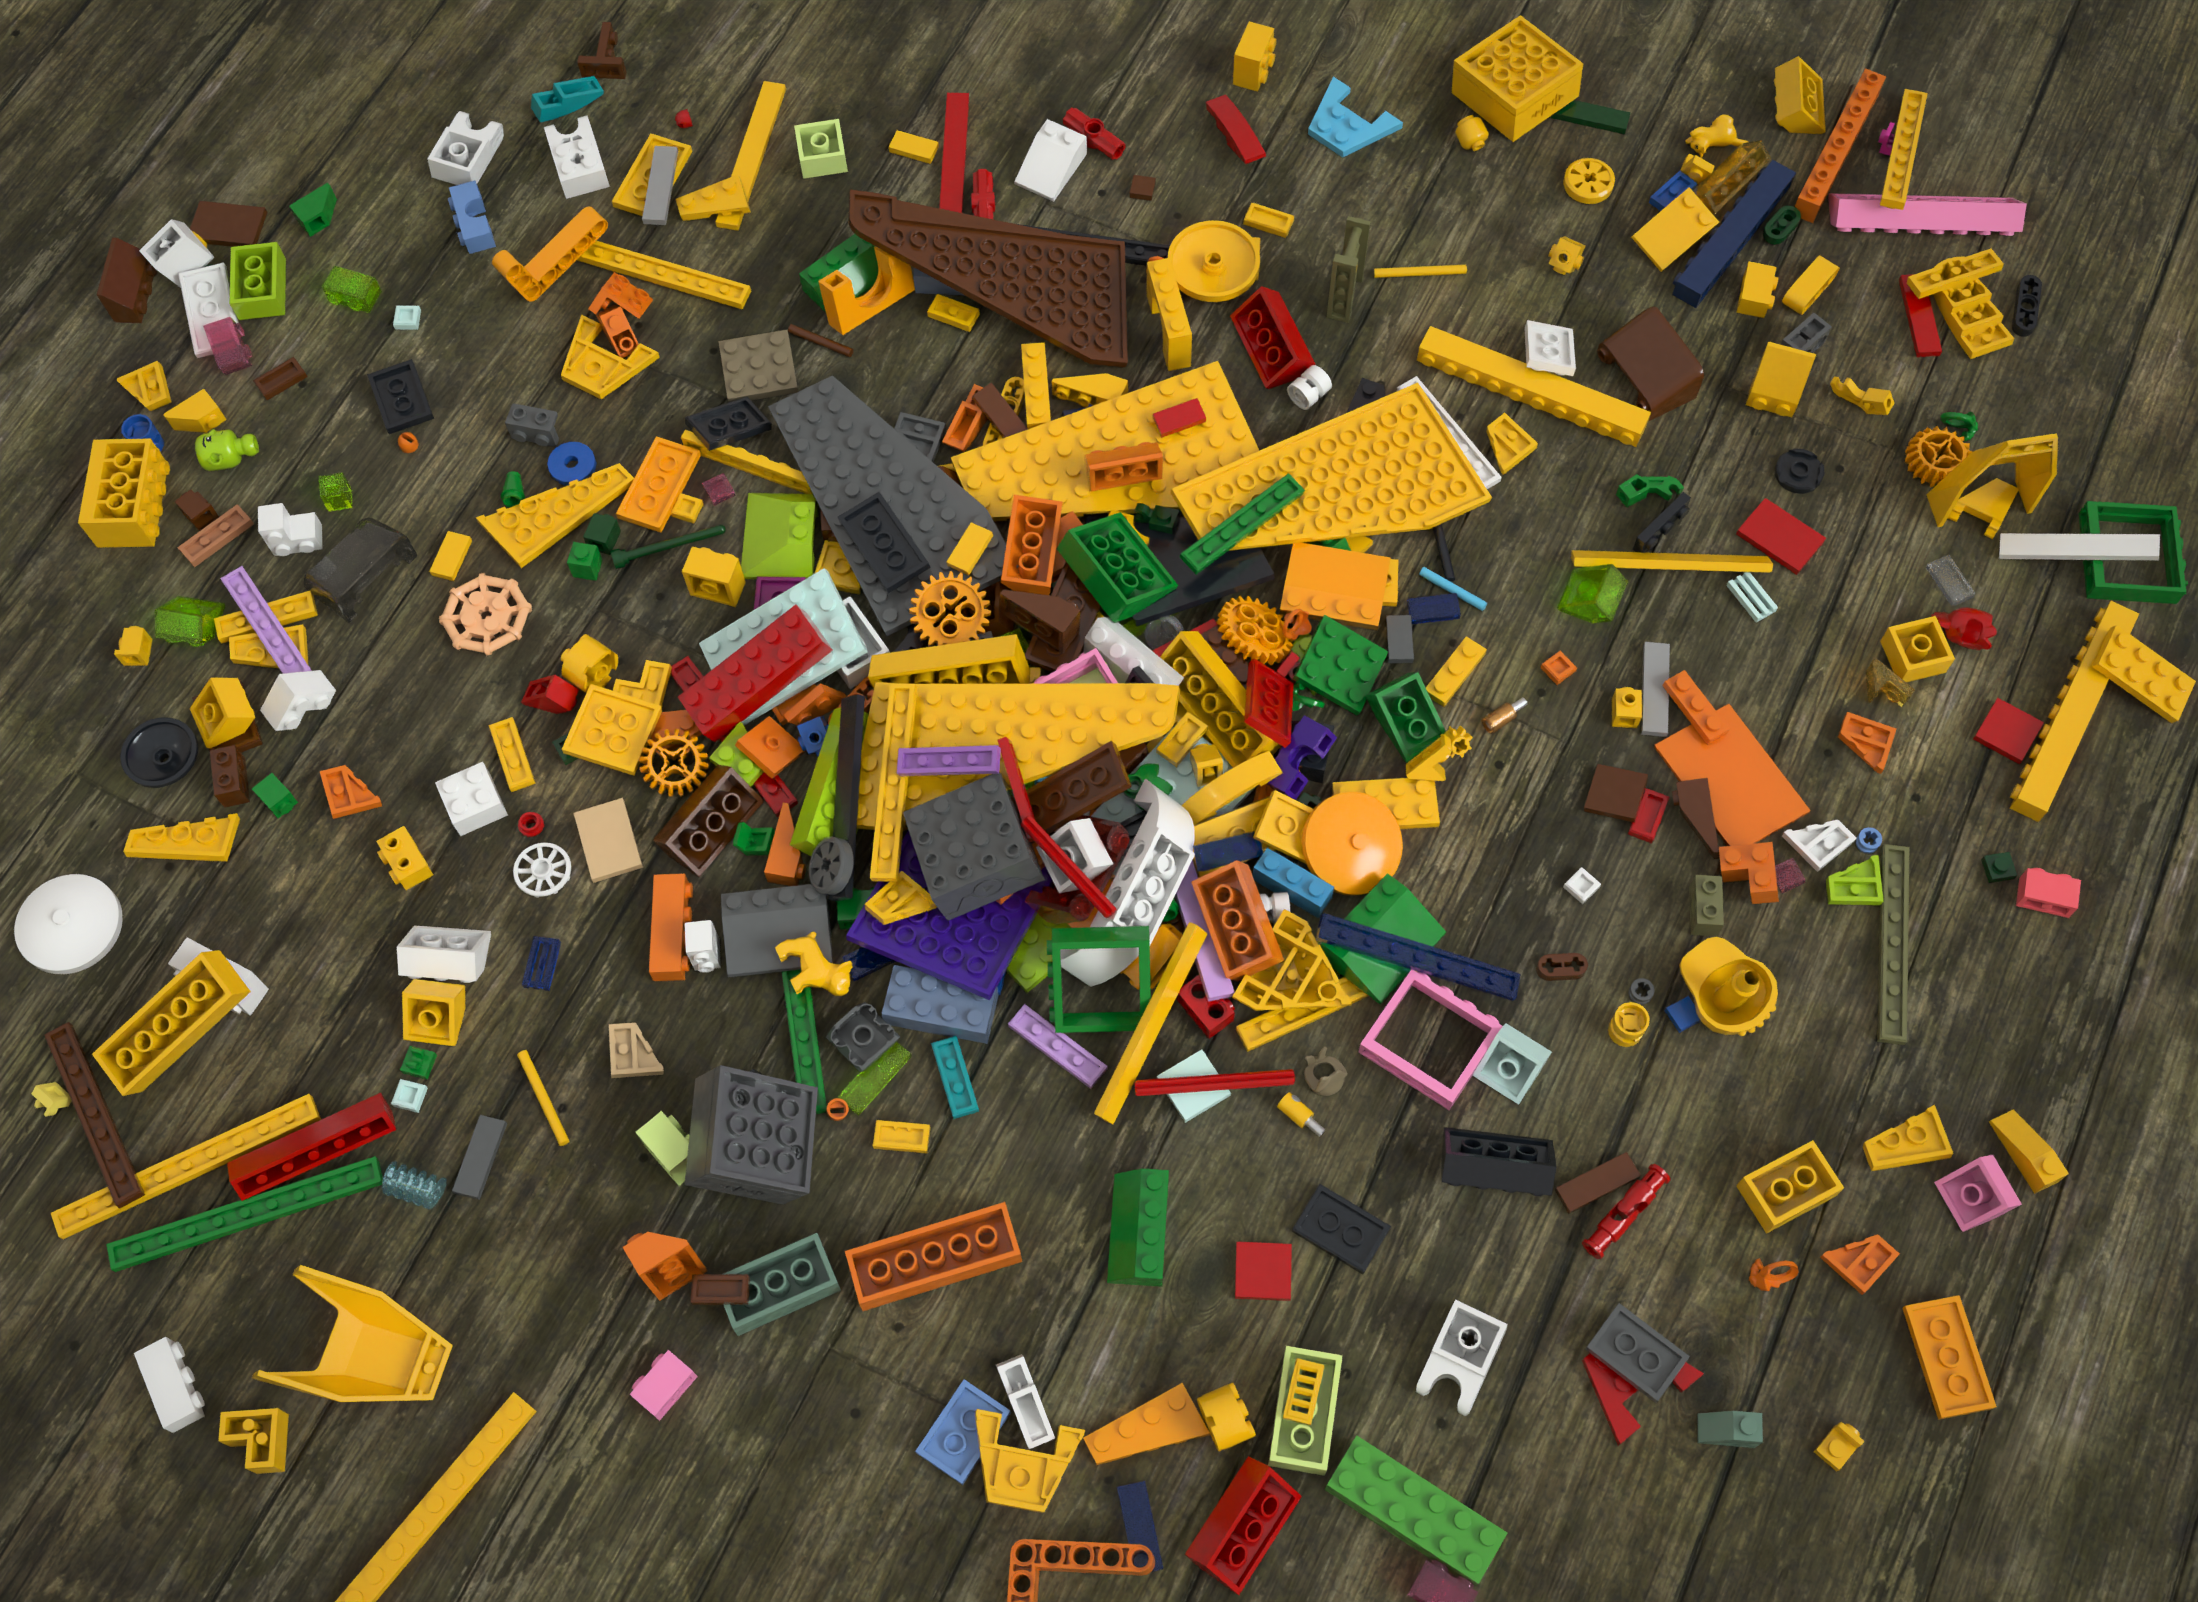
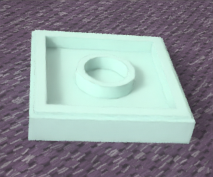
M1200 1050L1159 1074L1157 1079L1216 1075L1218 1073L1204 1051ZM1229 1090L1174 1093L1167 1094V1096L1186 1123L1231 1096V1092Z

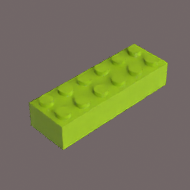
M841 707L833 710L790 842V846L809 856H812L820 841L826 837H833ZM864 712L862 743L869 715Z

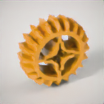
M1938 426L1933 428V430L1927 427L1923 432L1919 431L1916 433L1915 437L1909 441V446L1905 450V463L1909 464L1907 471L1914 472L1913 478H1921V484L1928 482L1931 488L1945 478L1973 451L1969 450L1970 443H1963L1964 436H1956V431L1950 433L1947 427L1943 430H1940Z
M665 729L664 738L659 733H655L656 743L651 739L647 740V744L651 749L647 747L642 748V753L647 756L639 757V762L647 765L641 766L640 772H649L643 777V780L648 782L653 779L650 784L652 790L660 785L658 790L660 795L664 793L665 789H669V797H673L674 790H678L679 796H683L682 788L686 787L687 791L691 793L693 792L691 783L698 787L701 785V782L696 777H706V773L700 769H708V763L702 762V760L708 758V754L699 753L704 749V745L698 744L694 746L698 738L694 736L688 740V731H685L681 737L679 736V729L674 730V736H670L669 730ZM670 744L683 746L674 752L662 748ZM690 751L695 758V766L692 773L683 763ZM656 753L664 761V765L658 775L653 769V759ZM677 758H680V760H678L680 767L673 765L668 768V766L670 765L668 759H672L674 761ZM672 774H679L685 777V779L676 782L664 780Z

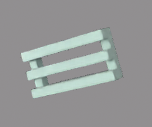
M1744 572L1742 576L1739 575L1735 580L1728 581L1726 585L1755 622L1776 612L1778 608L1750 572ZM1737 585H1740V586L1742 587V589H1743V590L1746 592V594L1748 595L1747 597L1745 596V594L1741 591V589H1740ZM1752 603H1754L1758 607V609L1762 612L1761 614L1757 611V609L1753 606Z

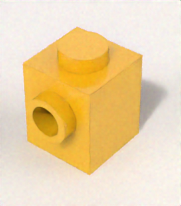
M1631 687L1616 688L1612 698V727L1637 728L1642 718V690H1634Z

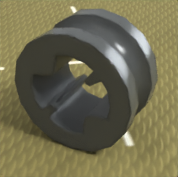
M1639 978L1631 984L1628 994L1632 1002L1645 1005L1652 999L1655 990L1653 984L1648 979ZM1639 986L1642 987V990L1644 988L1647 990L1645 997H1641V993L1637 995L1636 991Z

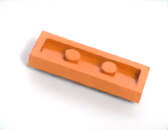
M1685 670L1663 683L1664 689L1707 745L1728 733L1730 728Z

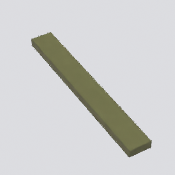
M1883 844L1881 846L1880 874L1884 902L1880 905L1877 1042L1905 1045L1907 1043L1909 847Z

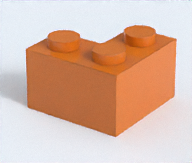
M1773 842L1719 847L1723 882L1749 880L1752 904L1779 902Z

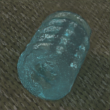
M393 1161L385 1171L382 1190L387 1196L393 1195L396 1199L403 1198L405 1202L413 1201V1204L416 1206L423 1205L425 1209H432L441 1199L446 1188L447 1179L442 1177L436 1183V1174H431L428 1180H426V1171H421L417 1176V1169L412 1167L407 1173L406 1164H401L397 1170V1161Z

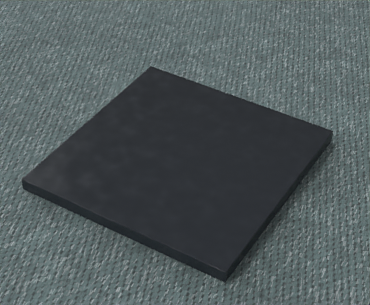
M1177 509L1179 510V518L1173 534L1150 530L1149 523L1135 521L1137 513L1130 514L1134 515L1133 524L1135 529L1142 535L1149 537V549L1179 585L1177 589L1133 615L1132 619L1136 627L1274 580V572L1261 548L1257 547L1229 550L1196 575L1180 558V554L1198 541L1180 509ZM1098 513L1086 517L1085 524L1108 517L1109 513Z

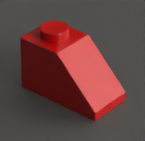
M552 675L530 681L521 703L547 712L560 714L574 708L579 689L557 675Z

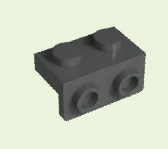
M519 404L511 405L505 424L512 439L518 442H533L540 446L549 445L557 447L559 437L554 427L558 417L556 411Z

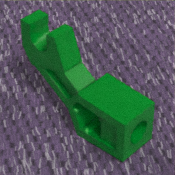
M1636 474L1619 485L1616 495L1626 507H1629L1645 499L1647 493H1656L1668 501L1673 495L1670 489L1675 490L1679 495L1684 487L1676 478L1671 476L1641 477Z

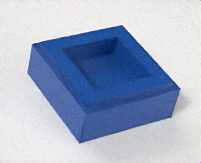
M1689 996L1665 1009L1666 1014L1679 1033L1701 1022L1697 1016L1695 1005Z

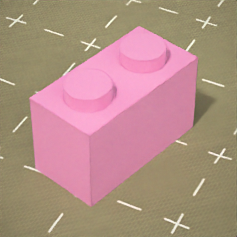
M669 1350L665 1354L662 1353L656 1357L651 1365L652 1369L646 1376L642 1375L636 1380L632 1386L633 1391L630 1393L638 1403L659 1421L698 1377Z

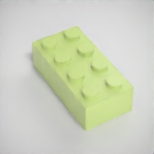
M1286 1346L1268 1466L1325 1476L1328 1467L1342 1355ZM1297 1358L1324 1365L1311 1426L1283 1418ZM1304 1370L1299 1371L1300 1375L1316 1378L1315 1373ZM1298 1381L1296 1384L1298 1387L1313 1390L1314 1387L1313 1385ZM1294 1393L1293 1398L1307 1402L1311 1400V1397ZM1291 1406V1410L1305 1414L1308 1413L1307 1408Z

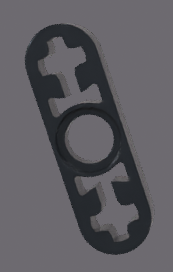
M2034 275L2024 276L2017 287L2012 330L2021 337L2031 335L2037 325L2042 282ZM2028 285H2030V288L2032 289L2030 294H2027ZM2028 302L2032 305L2033 309H2025L2021 303ZM2023 318H2027L2025 326L2022 323Z

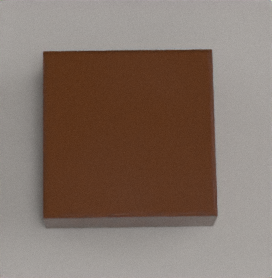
M1133 175L1130 198L1152 201L1156 178Z

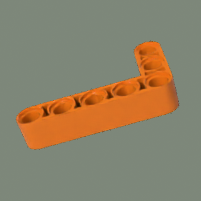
M1018 1540L1012 1546L1010 1553L1007 1602H1038L1040 1571L1142 1576L1152 1572L1156 1563L1155 1557L1148 1547L1140 1544ZM1025 1547L1031 1548L1033 1553L1031 1559L1027 1562H1021L1019 1560L1020 1551ZM1052 1549H1060V1560L1056 1563H1049L1047 1559L1048 1553ZM1081 1550H1088L1090 1552L1088 1563L1084 1565L1077 1564V1554ZM1111 1551L1118 1552V1563L1114 1566H1107L1105 1564L1106 1555ZM1139 1553H1146L1149 1558L1148 1563L1144 1567H1136L1134 1565L1135 1556ZM1027 1577L1030 1579V1588L1026 1592H1018L1017 1582L1021 1578Z

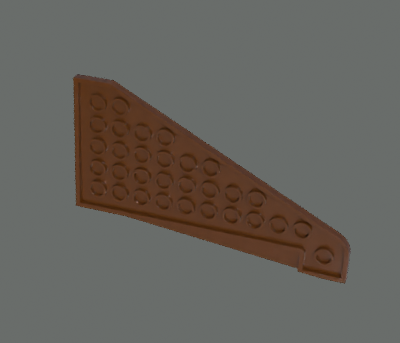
M850 190L848 223L854 234L1089 364L1126 367L1128 352L1124 241L1067 235L900 201L894 196Z

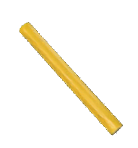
M1444 265L1374 269V278L1466 274L1467 266Z
M527 1050L519 1052L517 1056L559 1145L564 1146L568 1144V1136Z

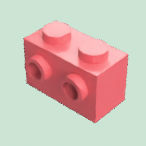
M2027 868L2019 878L2016 906L2069 918L2078 909L2081 880L2074 879L2067 874L2048 873L2041 868Z

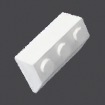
M413 926L397 946L398 975L408 976L411 979L422 977L434 978L437 981L453 979L463 983L477 981L485 968L491 931Z

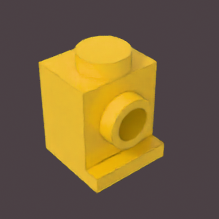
M139 626L124 628L123 635L119 639V650H115L114 655L123 666H147L153 639L144 628Z

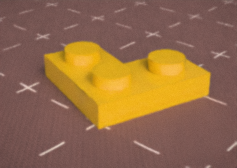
M646 660L640 683L616 679L613 691L662 707L672 667L670 664Z

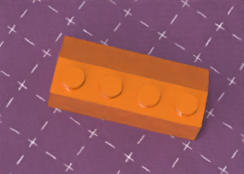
M1014 495L1001 583L1011 590L1050 596L1062 501Z
M646 1232L632 1236L627 1241L628 1244L623 1246L636 1272L659 1301L691 1282L692 1274H704L708 1271L685 1239Z

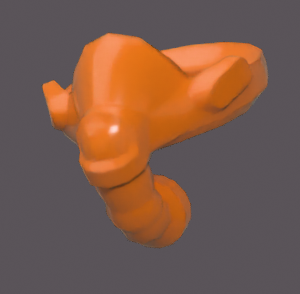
M1296 609L1291 613H1287L1284 617L1283 635L1295 641L1298 635L1309 634L1312 629L1308 620L1309 612ZM1288 624H1294V626L1287 631Z
M1759 1258L1756 1259L1750 1268L1749 1281L1754 1287L1769 1292L1771 1287L1779 1288L1780 1284L1794 1279L1799 1273L1798 1266L1792 1261L1785 1260L1777 1261L1764 1267ZM1776 1267H1790V1269L1783 1274H1770V1271Z

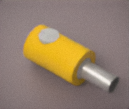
M1288 1092L1278 1103L1277 1108L1300 1128L1306 1125L1319 1137L1324 1133L1325 1129L1312 1118L1314 1112L1291 1092Z

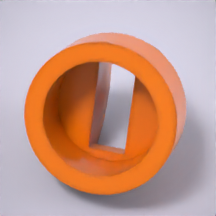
M404 432L398 438V445L402 452L412 453L417 450L419 443L412 433Z
M840 1098L831 1100L826 1108L828 1117L834 1121L843 1120L849 1110L846 1101ZM838 1109H843V1110H844V1113H831V1112H830V1110H838Z

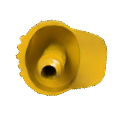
M1719 937L1707 938L1681 959L1680 971L1694 997L1697 1016L1712 1032L1723 1035L1738 1034L1739 1036H1744L1747 1031L1753 1033L1756 1026L1762 1027L1764 1025L1763 1020L1770 1018L1769 1012L1776 1010L1775 1004L1778 996L1777 981L1771 971L1763 963L1746 956L1727 940Z

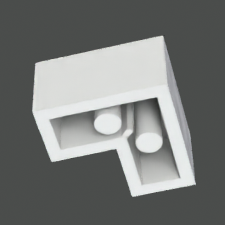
M283 503L258 506V532L274 556H287L299 552L310 553L314 550L323 549L322 524L315 512L290 516Z
M321 670L279 674L260 711L275 731L296 729L306 711L327 709L336 690Z

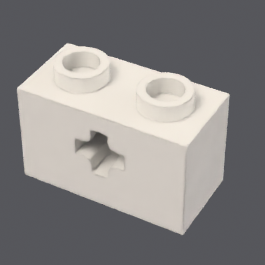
M712 921L685 923L686 954L694 970L711 972L715 968H721L720 939Z

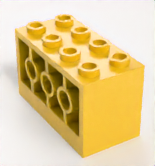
M151 439L93 440L78 524L97 548L155 547L156 537L159 536V517L163 514L162 499L166 494V475H169L170 466L168 461L162 456L160 449L155 446Z

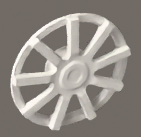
M552 843L534 844L526 848L516 859L513 868L515 882L523 892L537 898L553 893L556 894L570 879L571 861L568 854L558 845ZM542 847L553 848L547 859L543 858ZM537 848L538 859L533 860L526 855L529 851ZM559 851L563 855L564 860L552 864V860ZM523 858L529 862L531 868L519 869L518 866L521 859ZM566 865L565 874L554 871L555 868ZM532 873V876L526 881L520 882L518 874ZM555 876L562 878V880L554 886L550 877ZM534 880H538L535 891L526 888ZM543 880L547 881L551 889L541 891Z

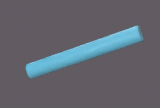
M1423 567L1419 575L1479 610L1483 611L1487 606V602L1426 567Z

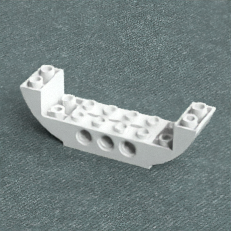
M1145 779L1134 802L1146 810L1147 814L1105 896L1116 907V911L1109 918H1105L1098 911L1090 927L1149 926L1151 945L1195 855L1193 852L1195 840L1194 825L1189 812ZM1139 948L1061 949V967L1092 987L1115 977L1127 968L1139 956Z

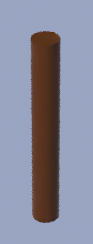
M790 324L788 328V333L847 357H851L853 354V348L793 324Z

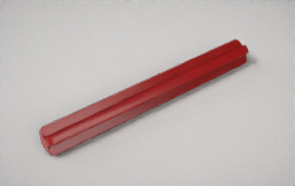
M1031 816L1026 817L1021 822V827L1105 918L1112 916L1116 911V907Z

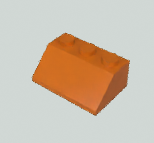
M1143 442L1138 444V446L1132 447L1119 446L1109 451L1096 450L1085 455L1091 491L1162 479L1163 456L1157 442Z

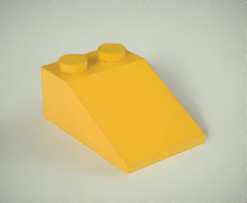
M1689 187L1631 238L1662 272L1708 234L1719 221Z
M1768 342L1752 380L1746 405L1757 410H1765L1792 418L1816 354Z

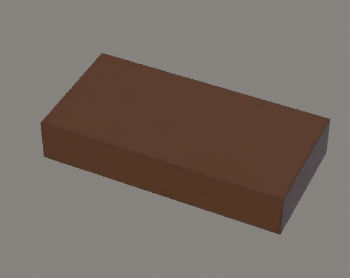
M292 357L256 378L253 382L264 398L269 400L308 376L297 360Z
M692 1274L691 1304L748 1305L750 1276L748 1274Z

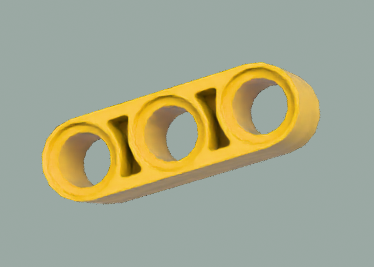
M1819 255L1787 291L1782 303L1803 315L1833 281L1840 267Z

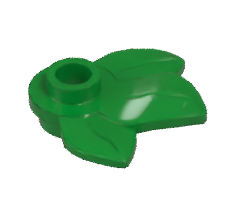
M1149 763L1140 766L1135 774L1128 775L1131 785L1137 784L1139 788L1137 790L1129 788L1123 793L1128 798L1135 799L1145 779L1167 795L1172 792L1173 786L1166 780L1157 777L1159 774L1158 764ZM1136 804V806H1137L1139 809H1141V810L1144 811V809H1143L1142 807H1140L1138 804Z

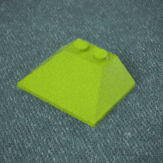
M748 493L741 562L745 579H757V576L806 577L807 579L814 574L815 518L819 517L820 507L813 494Z

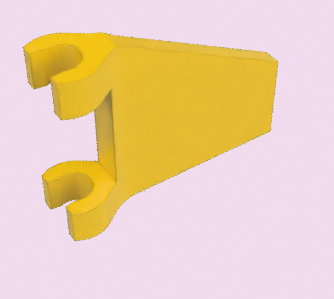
M1996 478L1958 499L1948 519L1957 522L1962 511H1965L1990 523L1984 535L1993 539L2019 488Z

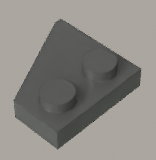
M900 412L894 429L934 462L946 430V423Z

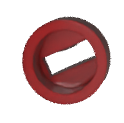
M688 109L681 110L676 114L675 121L678 127H693Z

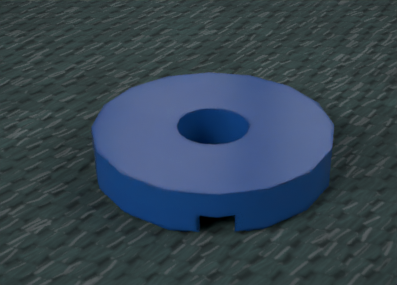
M567 442L559 445L552 451L547 463L551 477L564 486H568L569 482L576 479L578 482L587 479L595 472L597 464L593 451L587 445L580 442ZM570 461L578 462L573 468L566 467Z

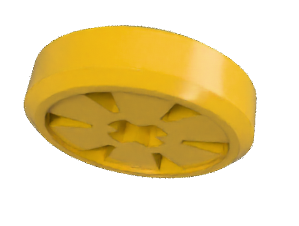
M1582 158L1568 166L1563 185L1565 191L1572 199L1584 204H1596L1610 196L1614 187L1615 176L1612 169L1603 161L1594 158Z

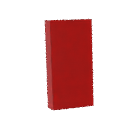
M1198 398L1153 413V420L1162 438L1206 422V416Z
M1645 788L1635 823H1631L1628 835L1652 843L1669 796Z

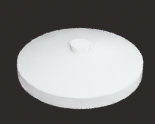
M80 874L56 877L35 889L22 904L14 927L17 947L26 960L42 971L53 974H70L82 971L99 962L114 946L122 927V908L114 892L94 877Z

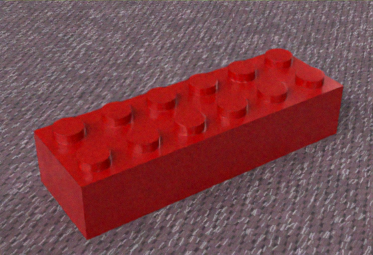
M795 604L679 695L678 698L701 733L713 742H716L736 727L739 722H742L823 659L833 649L809 615Z

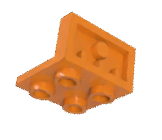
M614 272L588 309L597 314L601 308L606 310L609 304L614 301L640 319L653 299L649 297L645 290L636 288L626 277Z

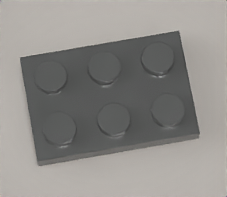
M1618 1303L1585 1348V1350L1655 1403L1659 1401L1690 1357L1620 1303Z

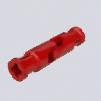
M1651 1164L1648 1167L1649 1171L1641 1180H1637L1626 1192L1624 1198L1598 1223L1597 1230L1592 1236L1582 1241V1246L1590 1255L1596 1259H1602L1604 1257L1603 1252L1612 1242L1616 1243L1636 1220L1638 1214L1649 1206L1656 1198L1655 1193L1662 1185L1668 1184L1671 1181L1670 1176L1664 1169L1656 1164ZM1617 1214L1621 1216V1221L1614 1220Z

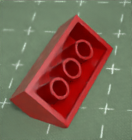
M1261 286L1230 315L1266 389L1292 382L1301 377V374L1311 365H1315L1278 291Z
M1248 1456L1184 1555L1200 1569L1234 1593L1240 1595L1302 1496L1270 1466Z

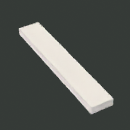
M1417 376L1397 387V391L1419 383L1486 489L1501 482L1502 477Z
M2001 533L1999 559L2159 561L2160 534Z

